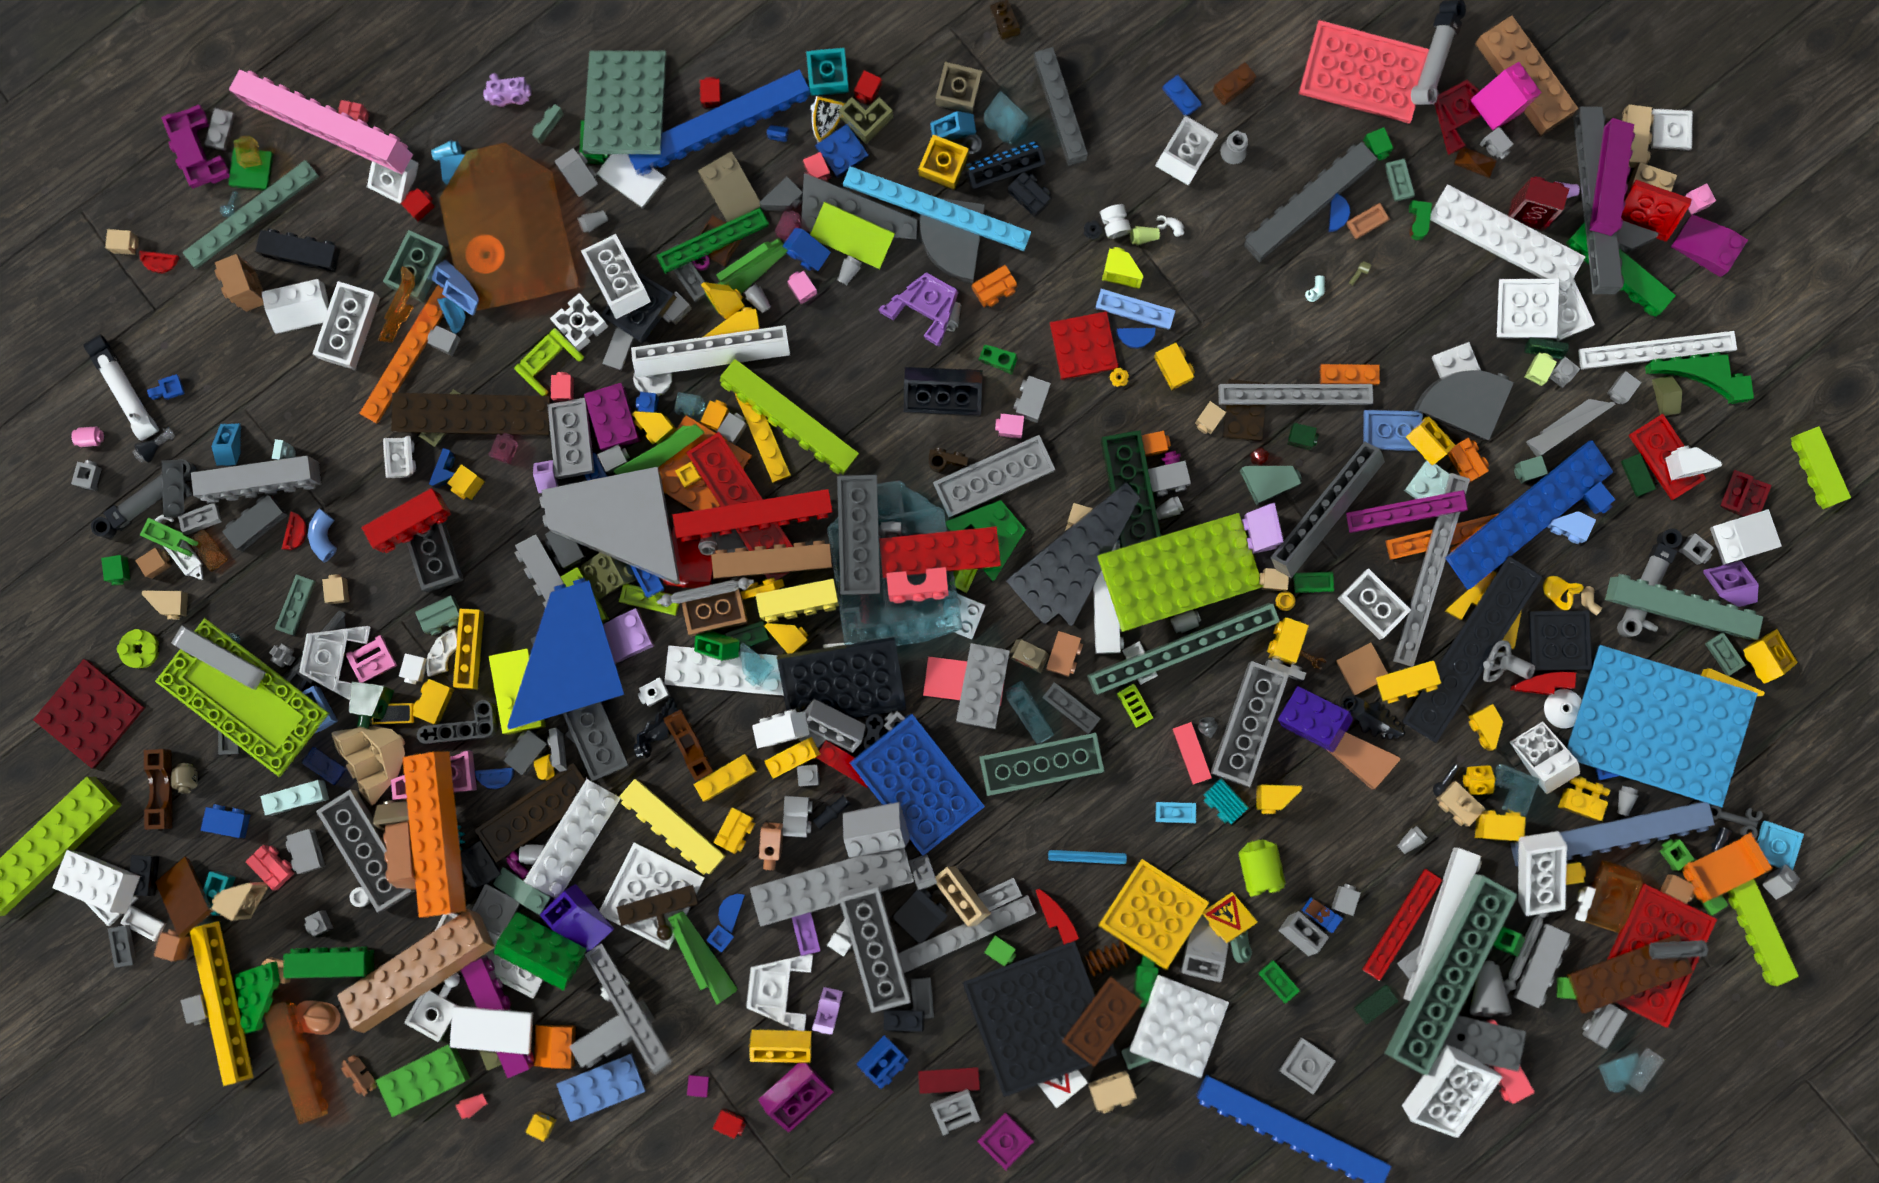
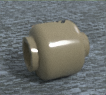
M189 763L176 765V768H173L171 771L172 788L178 790L181 794L190 793L192 789L198 786V770Z

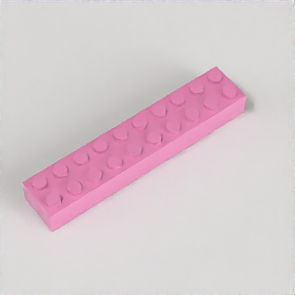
M239 70L229 88L245 104L399 174H403L413 156L407 149L408 146L400 142V138L391 133L388 136L384 134L383 130L375 126L372 129L360 119L356 122L352 120L353 118L344 112L338 114L334 108L328 105L323 107L320 102L312 98L307 100L303 94L297 91L291 93L287 87L281 84L276 86L268 78L264 77L262 80L256 73L250 70L248 72Z

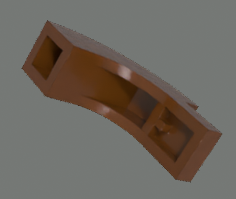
M680 709L663 718L678 744L686 766L694 780L697 781L712 773L713 770L708 757L682 710Z

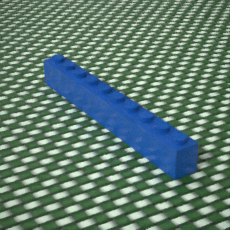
M799 69L662 133L661 154L627 155L637 175H647L652 172V168L664 167L670 163L669 161L675 158H684L690 151H699L704 148V145L710 142L716 143L727 134L733 135L744 126L750 127L761 118L767 119L776 111L787 110L791 107V104L806 101L810 96V89Z
M1208 1075L1205 1076L1196 1095L1200 1099L1199 1103L1207 1108H1210L1212 1105L1218 1108L1217 1112L1221 1115L1228 1117L1230 1114L1236 1117V1122L1244 1126L1247 1123L1255 1126L1254 1131L1265 1135L1267 1132L1273 1135L1272 1139L1276 1142L1283 1144L1285 1141L1291 1144V1149L1299 1153L1303 1150L1309 1153V1158L1317 1162L1322 1159L1328 1162L1326 1166L1335 1171H1338L1340 1168L1346 1171V1176L1354 1180L1358 1177L1364 1180L1363 1183H1384L1391 1168L1389 1164Z

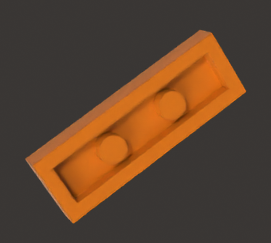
M1321 364L1320 384L1379 385V365Z

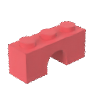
M946 567L926 569V580L920 585L911 584L907 580L906 571L887 573L889 601L899 604L904 603L905 600L919 602L925 600V598L939 600L949 596Z

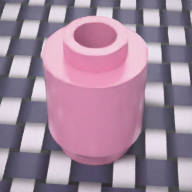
M83 427L72 431V442L79 447L100 446L104 440L103 431L99 427Z

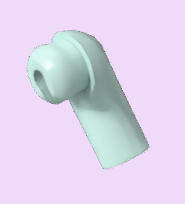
M1315 276V287L1310 291L1308 290L1305 294L1308 301H1317L1324 295L1325 276Z

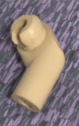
M1587 586L1581 592V604L1597 616L1602 607L1594 602V588Z

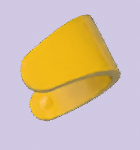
M551 754L534 760L537 776L541 780L545 779L547 781L555 776L554 766L551 765L549 758Z

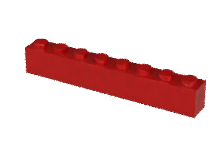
M829 489L673 514L676 538L681 539V542L693 540V536L700 535V538L703 539L712 537V533L720 532V535L732 534L731 530L739 529L740 532L751 531V527L754 526L764 529L771 527L770 524L778 523V526L788 525L790 520H798V523L809 521V517L817 516V519L829 518L828 514H832Z

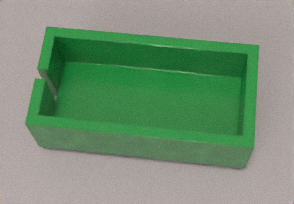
M516 912L496 941L494 950L495 955L563 991L583 962L586 948Z
M368 946L352 947L350 950H348V947L330 948V951H328V947L312 948L310 951H308V948L290 949V953L284 954L283 978L367 976L374 971V950H368Z

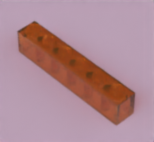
M291 1000L271 1006L269 1011L264 1013V1017L298 1122L302 1124L328 1114V1104L321 1094V1082L315 1076L316 1067L308 1054L310 1052L309 1045L303 1039L302 1024L296 1018L297 1008Z

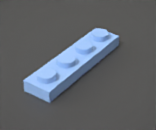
M1104 289L1100 291L1095 308L1170 330L1175 310Z

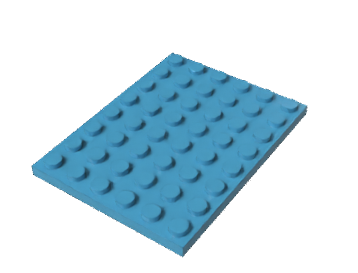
M1599 645L1567 749L1579 763L1722 807L1758 693Z

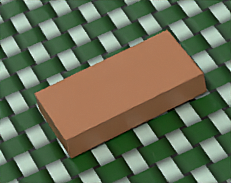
M1379 203L1347 221L1346 224L1355 239H1358L1388 222L1390 218Z

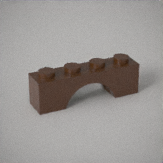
M167 749L144 750V771L148 776L150 787L149 801L144 809V830L172 829V752Z

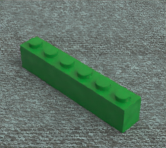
M1584 222L1566 243L1570 249L1585 256L1584 261L1589 265ZM1619 249V257L1622 259L1621 275L1624 277V285L1620 290L1625 291L1633 302L1643 306L1647 314L1654 315L1655 317L1658 316L1676 295Z

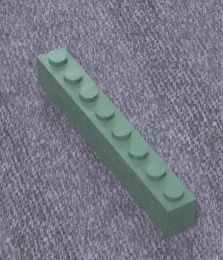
M1619 574L1618 577H1610L1606 601L1718 632H1724L1725 634L1747 640H1758L1763 616L1756 615V611L1749 609L1741 611L1738 610V606L1731 604L1723 606L1720 605V601L1713 599L1705 601L1702 600V596L1695 594L1687 596L1684 595L1685 592L1682 590L1673 589L1669 591L1666 590L1667 587L1664 585L1655 584V586L1648 585L1649 582L1646 580L1637 579L1633 581L1630 580L1631 577L1628 575Z

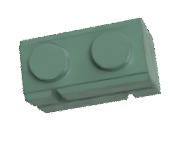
M450 595L416 611L415 614L423 632L433 636L442 632L441 628L445 626L453 627L458 625L460 608L455 597Z

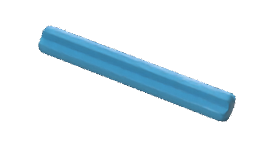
M1049 850L1048 859L1050 861L1126 864L1127 855L1125 853Z

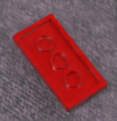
M1661 414L1628 435L1671 500L1706 480L1704 474H1698L1671 481L1665 458L1670 456L1671 452L1677 450V448L1684 447V444L1664 414Z

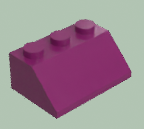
M798 1063L761 1096L758 1101L766 1113L789 1133L826 1100L833 1091L808 1063Z

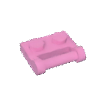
M382 635L377 636L376 640L354 652L346 653V657L360 683H366L397 666ZM377 647L380 648V652L359 663L357 662V658Z

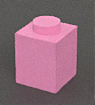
M1708 184L1690 191L1685 196L1692 199L1691 205L1688 208L1691 215L1709 207L1716 201Z
M804 271L801 273L796 272L789 277L788 285L801 304L817 295L816 288Z
M1001 414L1000 419H996L995 430L999 431L998 436L1022 439L1024 416Z

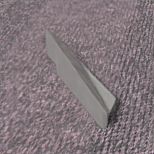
M1588 399L1541 431L1540 435L1528 440L1526 443L1536 457L1541 456L1613 407L1615 403Z

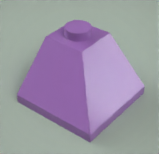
M1742 561L1704 570V575L1721 598L1738 607L1758 602L1759 584Z

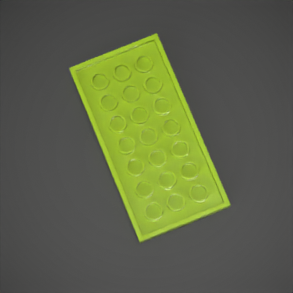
M1239 513L1097 556L1122 632L1263 587V585L1259 584L1260 575L1252 551L1248 548L1247 536Z

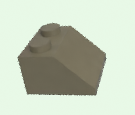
M403 799V802L385 801L383 805H377L373 825L385 832L386 825L409 821L407 799Z

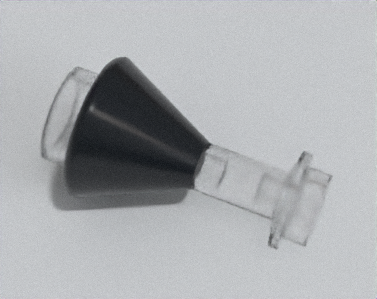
M169 427L163 428L164 433L156 439L135 444V449L132 453L139 462L144 463L146 461L150 463L158 447L168 439L173 441L176 436Z

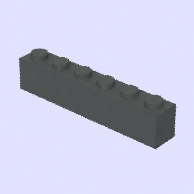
M1050 47L1034 52L1036 69L1067 164L1070 166L1086 161L1088 153L1054 49Z

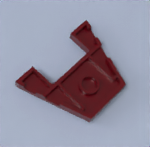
M1468 80L1439 94L1435 102L1448 155L1465 146L1456 129L1481 116L1471 101L1480 91ZM1510 120L1509 122L1503 124L1502 126H1500V128L1503 127V126H1505L1506 124L1510 123L1512 120Z

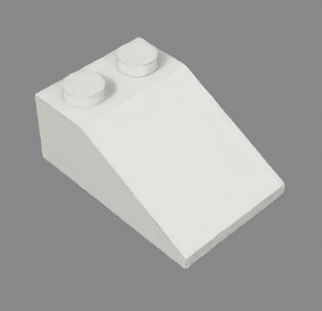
M1185 116L1159 158L1156 167L1189 185L1218 135Z
M1769 509L1710 528L1723 565L1782 547Z

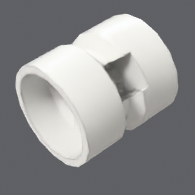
M1123 204L1113 205L1100 211L1103 223L1107 224L1105 231L1108 239L1119 238L1131 232L1129 220L1125 219L1127 214Z

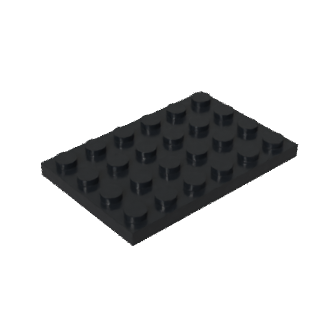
M895 637L777 655L787 711L796 709L797 713L805 712L814 699L851 718L906 710Z

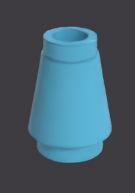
M451 140L432 149L431 153L436 161L440 160V157L462 155V150L458 141Z

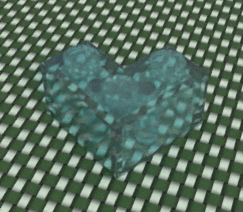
M1503 764L1497 765L1494 771V785L1508 790L1502 810L1510 813L1518 812L1520 817L1526 816L1540 779Z

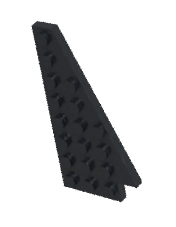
M1128 481L1006 579L1007 583L1044 625L1058 613L1070 626L1074 624L1102 571L1097 556L1112 551L1140 498V495Z

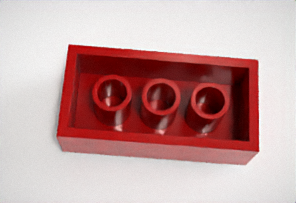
M431 488L361 528L372 548L382 553H389L396 548L397 544L411 541L415 534L427 532L431 529V525L445 522L448 519L447 517L451 515V512L441 494Z

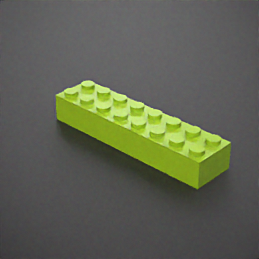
M87 776L0 858V916H5L63 861L66 850L74 851L121 806L117 799L96 777Z

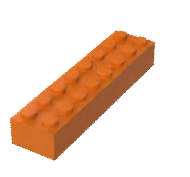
M430 752L403 757L419 917L465 912L466 904L450 752Z

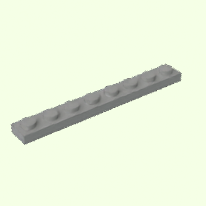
M1373 384L1218 385L1219 405L1373 404Z
M1026 895L991 911V914L977 926L968 927L964 923L900 952L899 957L904 973L1036 914L1029 896Z
M600 943L586 953L585 956L651 1071L655 1074L672 1061L605 946Z

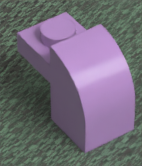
M823 988L813 1030L832 1035L843 991Z

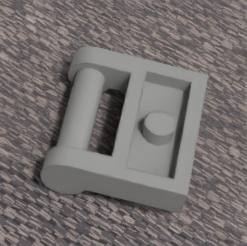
M968 1089L931 1104L943 1136L949 1134L948 1131L974 1121L976 1123L981 1121ZM968 1112H971V1114H969V1115H966V1116H964V1117H961V1118H959V1119H956V1120H954V1121H951V1122L945 1124V1122L948 1121V1120H951V1119H953V1118H956V1117H958V1116H961V1115H963V1114H966V1113H968Z

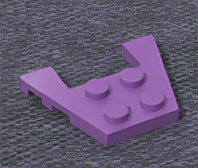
M925 273L907 286V290L900 295L894 296L890 303L886 306L882 305L878 310L881 314L895 320L904 306L907 305L934 322L924 334V337L933 344L940 346L958 291L934 276Z

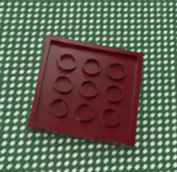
M83 659L35 716L33 721L90 768L95 769L143 712L145 707L91 662Z

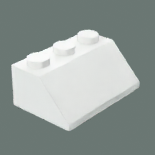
M319 279L261 292L265 311L275 334L321 324L324 322L329 308L325 284Z

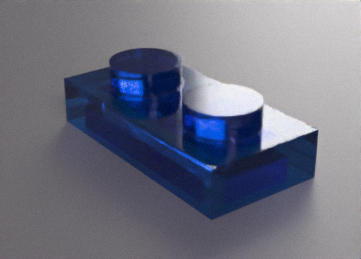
M312 747L302 762L303 765L333 785L338 783L347 768L316 747Z

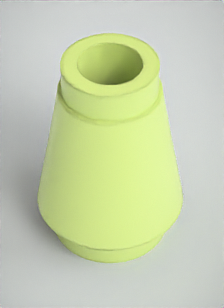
M1135 226L1130 232L1131 243L1136 245L1160 238L1158 228Z

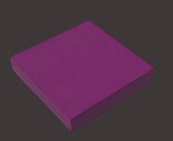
M1005 1112L977 1142L1007 1170L1034 1140Z

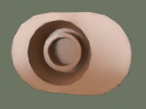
M312 1000L304 1001L295 1008L293 1021L300 1031L325 1035L334 1032L338 1028L340 1013L332 1004Z

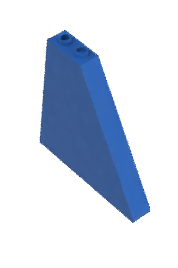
M585 578L573 581L574 585L568 587L565 584L554 587L555 591L550 592L507 725L508 730L624 695L589 580L585 581Z

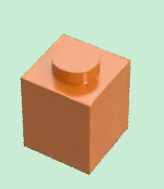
M1164 431L1141 435L1145 457L1167 453L1168 447H1170V440L1168 435L1165 436Z

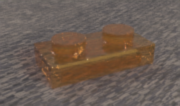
M206 529L200 530L191 537V539L198 542L197 546H191L210 571L213 572L228 560Z

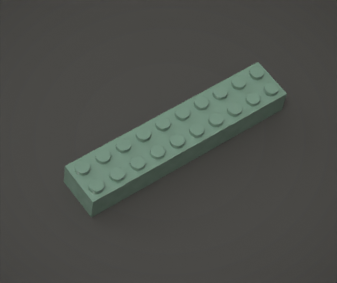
M1474 874L1385 1051L1386 1055L1426 1076L1428 1075L1517 894L1484 876Z

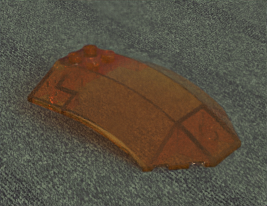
M507 143L467 151L440 196V203L454 267L468 280L479 299L476 311L580 287L561 215L552 171Z

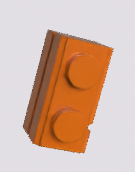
M1006 265L972 284V289L983 307L987 305L991 307L997 304L1000 297L1004 295L1009 297L1016 292L1015 289L1017 288V283Z
M1467 438L1455 445L1447 455L1460 476L1469 478L1470 483L1489 471V463L1485 457L1479 455V447L1476 442Z

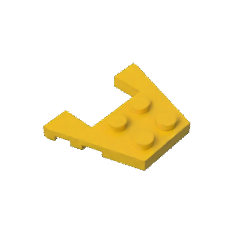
M1492 571L1491 575L1482 579L1471 589H1468L1445 612L1462 620L1470 604L1472 603L1476 606L1496 575V572ZM1521 612L1503 638V640L1510 643L1511 650L1514 649Z

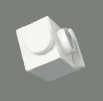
M660 677L639 688L640 693H638L640 701L642 704L646 703L649 707L670 697ZM650 689L655 690L654 696L649 695L648 692Z

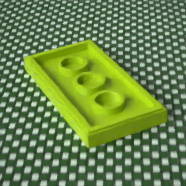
M824 201L810 235L822 244L880 269L895 233Z

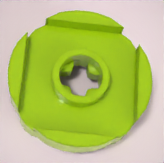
M134 629L121 638L117 646V652L125 665L138 669L146 668L157 660L159 642L152 633ZM142 644L141 650L143 652L135 653V646Z

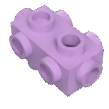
M494 73L490 75L491 81H486V89L483 91L485 101H490L491 106L503 107L509 103L521 105L529 101V96L532 94L531 87L526 83L524 77L499 80L497 74Z

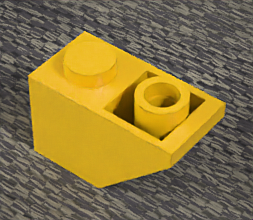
M632 413L635 418L634 423L641 430L644 428L648 433L645 436L652 444H659L677 431V428L662 413Z
M1491 704L1468 716L1470 727L1474 732L1477 731L1480 736L1479 742L1481 746L1488 751L1496 749L1503 720L1495 706Z

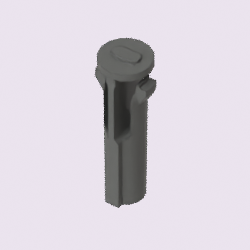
M1704 940L1650 943L1649 953L1652 959L1706 957L1708 947Z

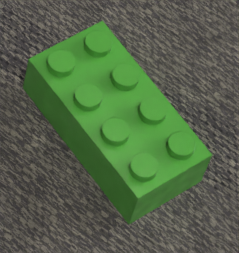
M449 1044L377 1079L376 1082L392 1117L469 1080L470 1077L457 1048L450 1047Z

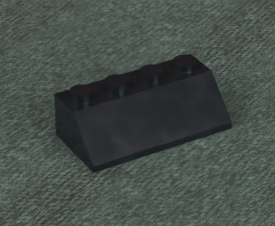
M905 367L904 412L981 415L983 370Z

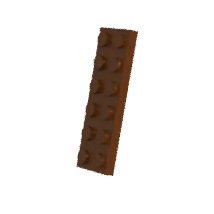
M1675 934L1653 943L1681 942L1679 934ZM1650 944L1570 973L1568 978L1581 1013H1587L1693 973L1688 958L1652 959L1649 953Z

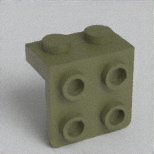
M603 553L597 554L581 566V570L587 581H590L597 599H602L618 587L637 580L629 564Z

